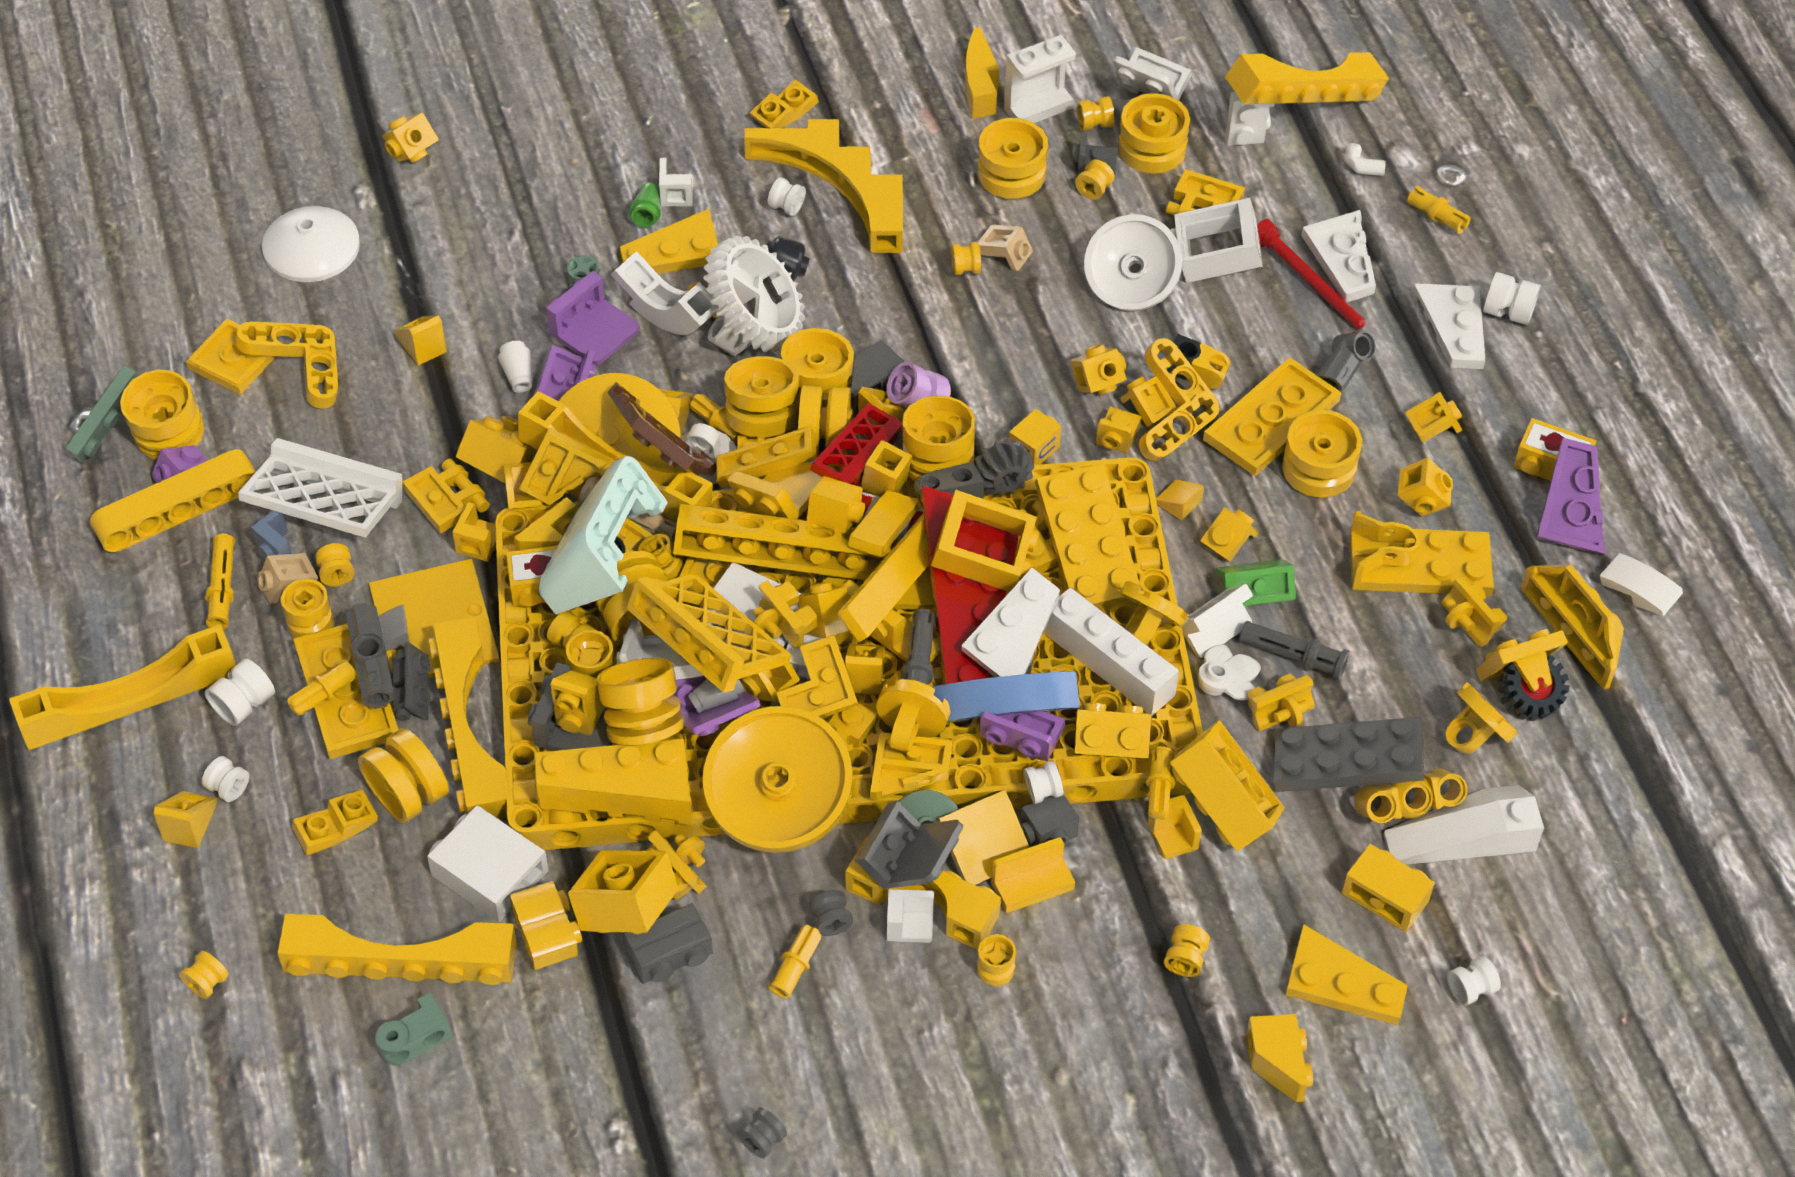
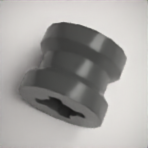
M825 891L816 895L809 902L810 912L817 918L815 922L816 929L819 930L822 936L840 934L853 924L851 912L845 909L847 900L842 891Z
M759 1107L752 1114L753 1120L749 1124H743L737 1130V1136L750 1152L759 1158L765 1159L771 1152V1146L774 1142H781L787 1136V1131L774 1114Z

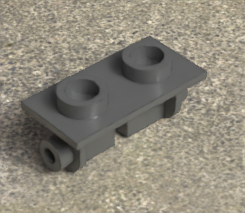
M406 642L405 650L397 651L396 656L392 659L393 684L396 686L404 684L403 687L393 689L395 700H393L392 711L396 715V719L400 721L409 720L411 714H416L426 721L429 720L428 705L430 704V693L428 691V672L430 671V661L426 653L411 643Z

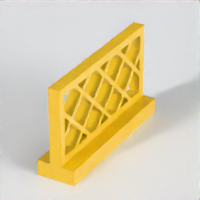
M696 573L659 583H654L647 576L636 579L626 609L723 693L734 690L738 679L789 664L792 654ZM691 587H692V588H693L695 591H697L698 593L691 592V591H687V590H683V589H687V588H691ZM683 601L699 605L701 608L684 604ZM707 608L714 609V610H718V611H720L721 613H717V612H713V611L707 610ZM707 622L725 626V629L707 624ZM732 628L744 631L746 634L732 631ZM731 642L750 647V650L731 645ZM756 649L769 652L771 655L756 652Z

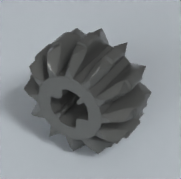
M1009 438L1005 439L1001 444L995 441L991 448H983V455L975 458V467L984 480V490L988 495L996 493L999 497H1002L1006 492L1014 494L1017 488H1025V481L1033 478L1032 470L1035 468L1033 459L1020 441L1012 442Z

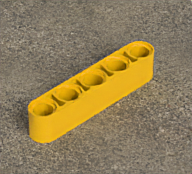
M234 449L100 508L91 516L90 525L106 551L118 552L239 498L238 492L256 473V470L244 451Z

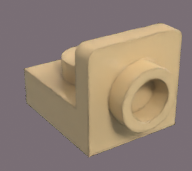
M991 225L978 241L980 255L1006 257L1012 271H1019L1033 252L1023 227Z
M306 553L267 556L257 578L259 589L264 592L269 604L278 603L282 590L296 580H318V576Z

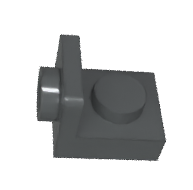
M1081 132L1080 144H1074L1072 163H1078L1077 176L1084 172L1086 165L1094 159L1101 160L1109 165L1115 175L1118 147L1086 145L1087 133Z

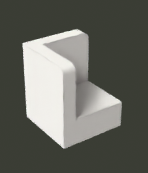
M660 158L659 189L661 207L693 206V175L668 174L666 158Z
M888 890L887 941L930 943L932 941L933 891Z

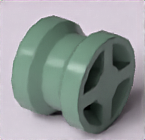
M580 255L569 261L567 265L569 288H572L576 281L583 279L592 271L598 275L600 274L599 263L595 258Z

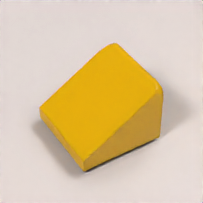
M1175 480L1156 498L1157 505L1182 521L1202 501L1204 486L1198 483Z

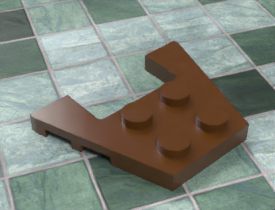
M614 383L607 393L630 427L633 428L634 432L632 435L640 443L648 448L653 444L662 453L660 458L674 469L680 466L688 472L708 476L715 474L716 461L698 446L693 449L640 406L639 399L619 383Z

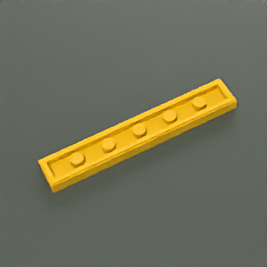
M924 513L839 610L838 615L858 642L870 636L929 565L927 532L924 530L923 522Z

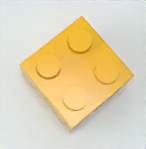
M601 850L568 892L580 931H597L599 933L631 932L641 934L649 931L679 888L667 851Z

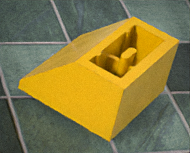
M485 416L484 419L469 421L456 458L505 483L504 465L532 462L538 449L519 440L518 420L508 416H502L501 419Z

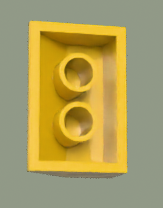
M1220 720L1213 723L1181 749L1170 761V764L1173 766V775L1177 781L1183 786H1188L1195 796L1194 801L1198 809L1204 815H1209L1217 825L1216 830L1219 837L1225 844L1232 845L1236 852L1271 830L1285 809L1282 802Z

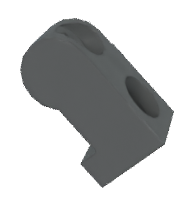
M973 462L935 470L934 472L922 475L916 480L913 487L920 503L922 486L954 494L955 490L982 499L984 498V480Z

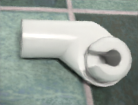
M1348 143L1345 146V153L1342 154L1343 161L1356 173L1384 176L1385 160L1364 158L1361 155L1362 148L1359 144Z

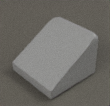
M400 605L378 616L386 651L405 648V643L409 642L404 605Z

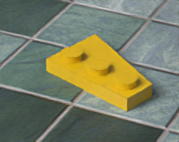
M1303 924L1286 996L1399 1025L1408 985Z

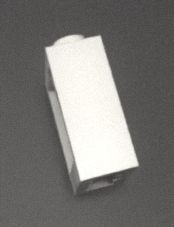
M1250 198L1174 214L1176 228H1172L1171 232L1180 246L1182 254L1181 271H1183L1186 283L1263 267L1257 219ZM1241 228L1243 245L1191 256L1190 239Z

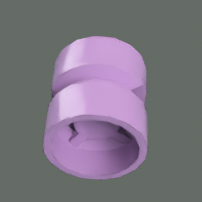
M903 362L895 367L889 376L887 395L894 404L908 408L909 405L921 398L929 396L950 397V384L943 375L924 370L923 367L910 362Z

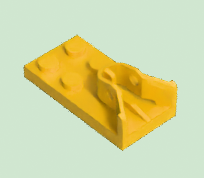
M1356 511L1353 514L1349 533L1352 590L1449 594L1454 580L1463 577L1469 585L1478 583L1485 591L1486 596H1492L1494 582L1489 532L1413 529L1401 523L1381 522L1361 514V511Z

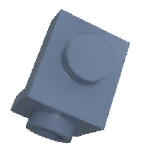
M273 511L267 516L260 518L256 524L251 526L257 551L264 561L270 555L291 554L289 542L283 538L288 532L283 513Z

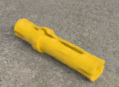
M222 533L215 535L212 541L210 586L206 589L205 599L208 602L207 627L211 628L221 624L224 630L228 628L230 604L234 601L231 581L235 538L229 534Z

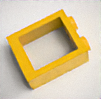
M955 490L946 512L931 566L1010 592L1016 586L1018 580L1020 581L1029 571L1031 562L1025 560L1027 551L1033 552L1039 532L1033 530L1037 517ZM962 517L1020 535L1012 565L955 547L954 544Z

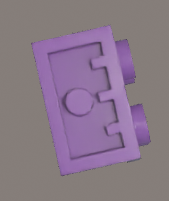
M705 676L676 680L677 691L672 694L679 698L681 702L680 712L683 713L684 717L683 728L699 736L711 734L719 729V724L730 719L734 721L761 706L758 698L744 691L737 695L739 697L737 700L698 713L688 694L692 693L694 689L707 679Z

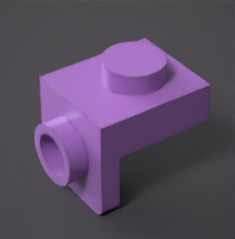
M195 445L161 449L152 477L158 483L206 462L208 459Z

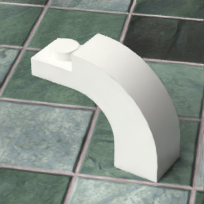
M637 251L611 274L633 298L629 304L641 316L657 327L673 334L687 335L693 333L720 309L718 305L710 303L713 298L709 296L706 288L700 282L689 291L676 289L665 282Z

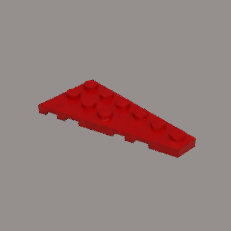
M922 486L920 497L924 507L925 517L923 522L924 530L927 532L929 549L927 554L933 603H935L937 618L935 622L936 631L939 633L941 649L939 656L943 685L987 678L988 671L964 653L962 645L1005 598L1006 591L931 566L953 494ZM962 517L954 546L1012 565L1019 535Z

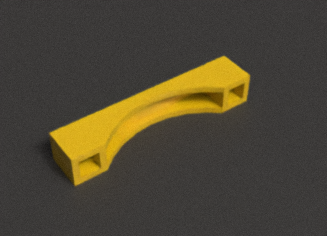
M1370 52L1348 53L1340 66L1324 71L1292 67L1265 54H1241L1225 76L1243 104L1373 101L1381 94L1382 88L1389 80V77Z
M539 391L518 412V438L526 444L539 449L549 428H552L609 458L607 466L593 474L600 479L615 460L627 456L592 433L566 405ZM636 460L668 502L663 512L660 513L663 517L677 523L680 504L709 508L712 506L713 483L692 472L685 471L683 468L656 467Z
M476 616L433 624L435 638L428 640L432 660L439 659L441 665L440 668H434L437 689H445L446 697L439 700L443 720L450 719L452 728L445 729L448 749H456L457 758L450 761L454 781L462 780L463 785L462 790L456 791L460 812L467 811L469 814L478 805L497 819L507 818L506 796L510 795L505 767L493 759L479 745L468 726L466 716L470 691L476 677L485 665Z
M221 624L186 636L160 659L124 677L82 687L60 688L43 686L9 698L29 751L211 686L220 678L229 679L228 673L236 664Z
M285 913L278 957L283 972L295 976L327 974L334 978H344L350 975L366 976L373 980L393 977L404 978L413 982L424 979H437L447 983L480 981L487 985H497L501 982L512 983L517 939L514 924L475 922L460 932L440 940L417 945H388L373 943L355 937L335 926L324 915Z

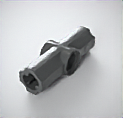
M366 603L353 605V608L346 612V618L363 704L374 709L387 707L388 703L395 700L377 608Z

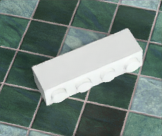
M1071 587L1057 599L1044 634L1134 704L1143 707V710L1147 714H1151V717L1175 696L1179 675L1177 668Z

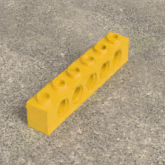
M680 504L673 554L866 580L890 553L891 545L882 557H877L848 547L849 537L856 529L855 527H851L844 534L840 531L831 530L804 520Z

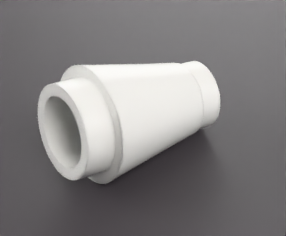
M521 341L505 343L499 349L498 361L512 386V390L516 393L526 392L532 387L530 350Z

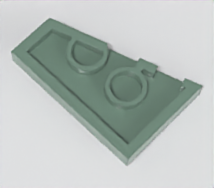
M123 365L66 446V450L72 458L83 464L88 457H93L98 451L101 441L123 417L120 400L126 386L134 378L138 377L134 370Z

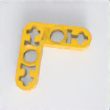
M245 322L238 327L236 346L245 354L304 357L307 401L310 405L320 409L329 408L334 405L338 391L335 336L330 328L323 325ZM249 336L254 337V340H249ZM288 336L294 342L283 344L277 340V337ZM301 338H304V343H300ZM321 362L326 364L329 369L325 371L316 370L312 367V364ZM319 383H324L325 394H320L318 389Z
M1160 338L1149 345L1144 356L1148 367L1179 408L1141 437L1139 450L1150 461H1159L1169 455L1211 422L1219 413V403L1216 397L1178 347L1166 338ZM1163 350L1167 356L1160 360L1157 354ZM1175 364L1176 368L1168 372L1167 369ZM1176 374H1182L1187 378L1189 382L1187 390L1180 389L1175 383ZM1204 404L1207 409L1194 418L1191 413ZM1174 418H1178L1185 423V434H1178L1172 426ZM1165 435L1168 440L1155 450L1151 444Z

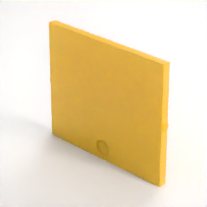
M472 559L369 582L378 616L397 606L404 605L409 642L426 653L430 661L428 678L435 677L434 668L441 667L439 659L432 660L428 640L435 638L433 627L435 623L476 616L484 664L500 661ZM405 648L386 651L392 678V659L396 656L397 651L405 650Z

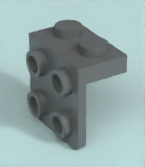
M557 662L552 674L546 675L543 680L541 699L538 705L533 704L529 712L528 725L532 727L534 745L554 751L612 745L606 731L608 724L604 721V713L609 707L604 708L591 736L579 732L570 733L556 725L550 683L553 678L571 671V666Z
M899 801L888 802L855 861L883 889L931 883L940 876L942 866L950 851L958 844V837L964 826L958 819L921 825Z

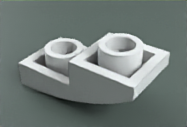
M1621 553L1614 558L1600 575L1603 586L1631 595L1634 606L1664 616L1683 594L1682 588L1662 573Z

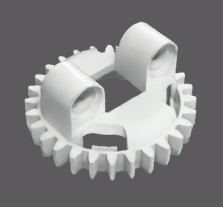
M735 236L722 241L710 250L711 254L706 257L709 263L704 266V269L708 272L704 276V280L708 282L706 291L713 298L710 303L718 305L720 308L716 313L717 319L709 329L708 340L732 356L739 354L751 345L755 350L761 346L763 352L770 349L772 352L778 349L781 350L782 344L788 336L803 329L801 322L804 321L805 315L801 312L805 309V305L799 302L802 294L796 290L798 283L792 281L790 277L792 272L788 273L784 268L785 262H779L776 259L777 253H769L768 246H760L757 239L751 241L747 236L742 238ZM768 276L772 279V284L778 295L782 298V301L778 304L771 300L763 284V279ZM755 297V312L753 316L744 307V304Z

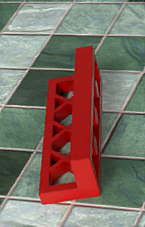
M868 403L814 460L810 471L821 477L826 476L859 486L863 479L865 464L880 441L883 440L894 445L903 422ZM867 417L882 425H871ZM855 434H865L868 440L857 439ZM841 449H852L854 455H845ZM825 464L838 465L841 473L835 471L834 469L830 468Z

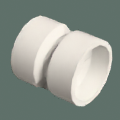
M1496 272L1483 312L1498 317L1508 314L1511 321L1528 325L1541 285L1526 280L1516 283L1514 277Z
M247 658L241 660L228 673L229 679L220 678L205 690L206 699L211 707L225 722L232 726H237L252 713V706L257 707L264 704L275 694L274 686L265 672Z

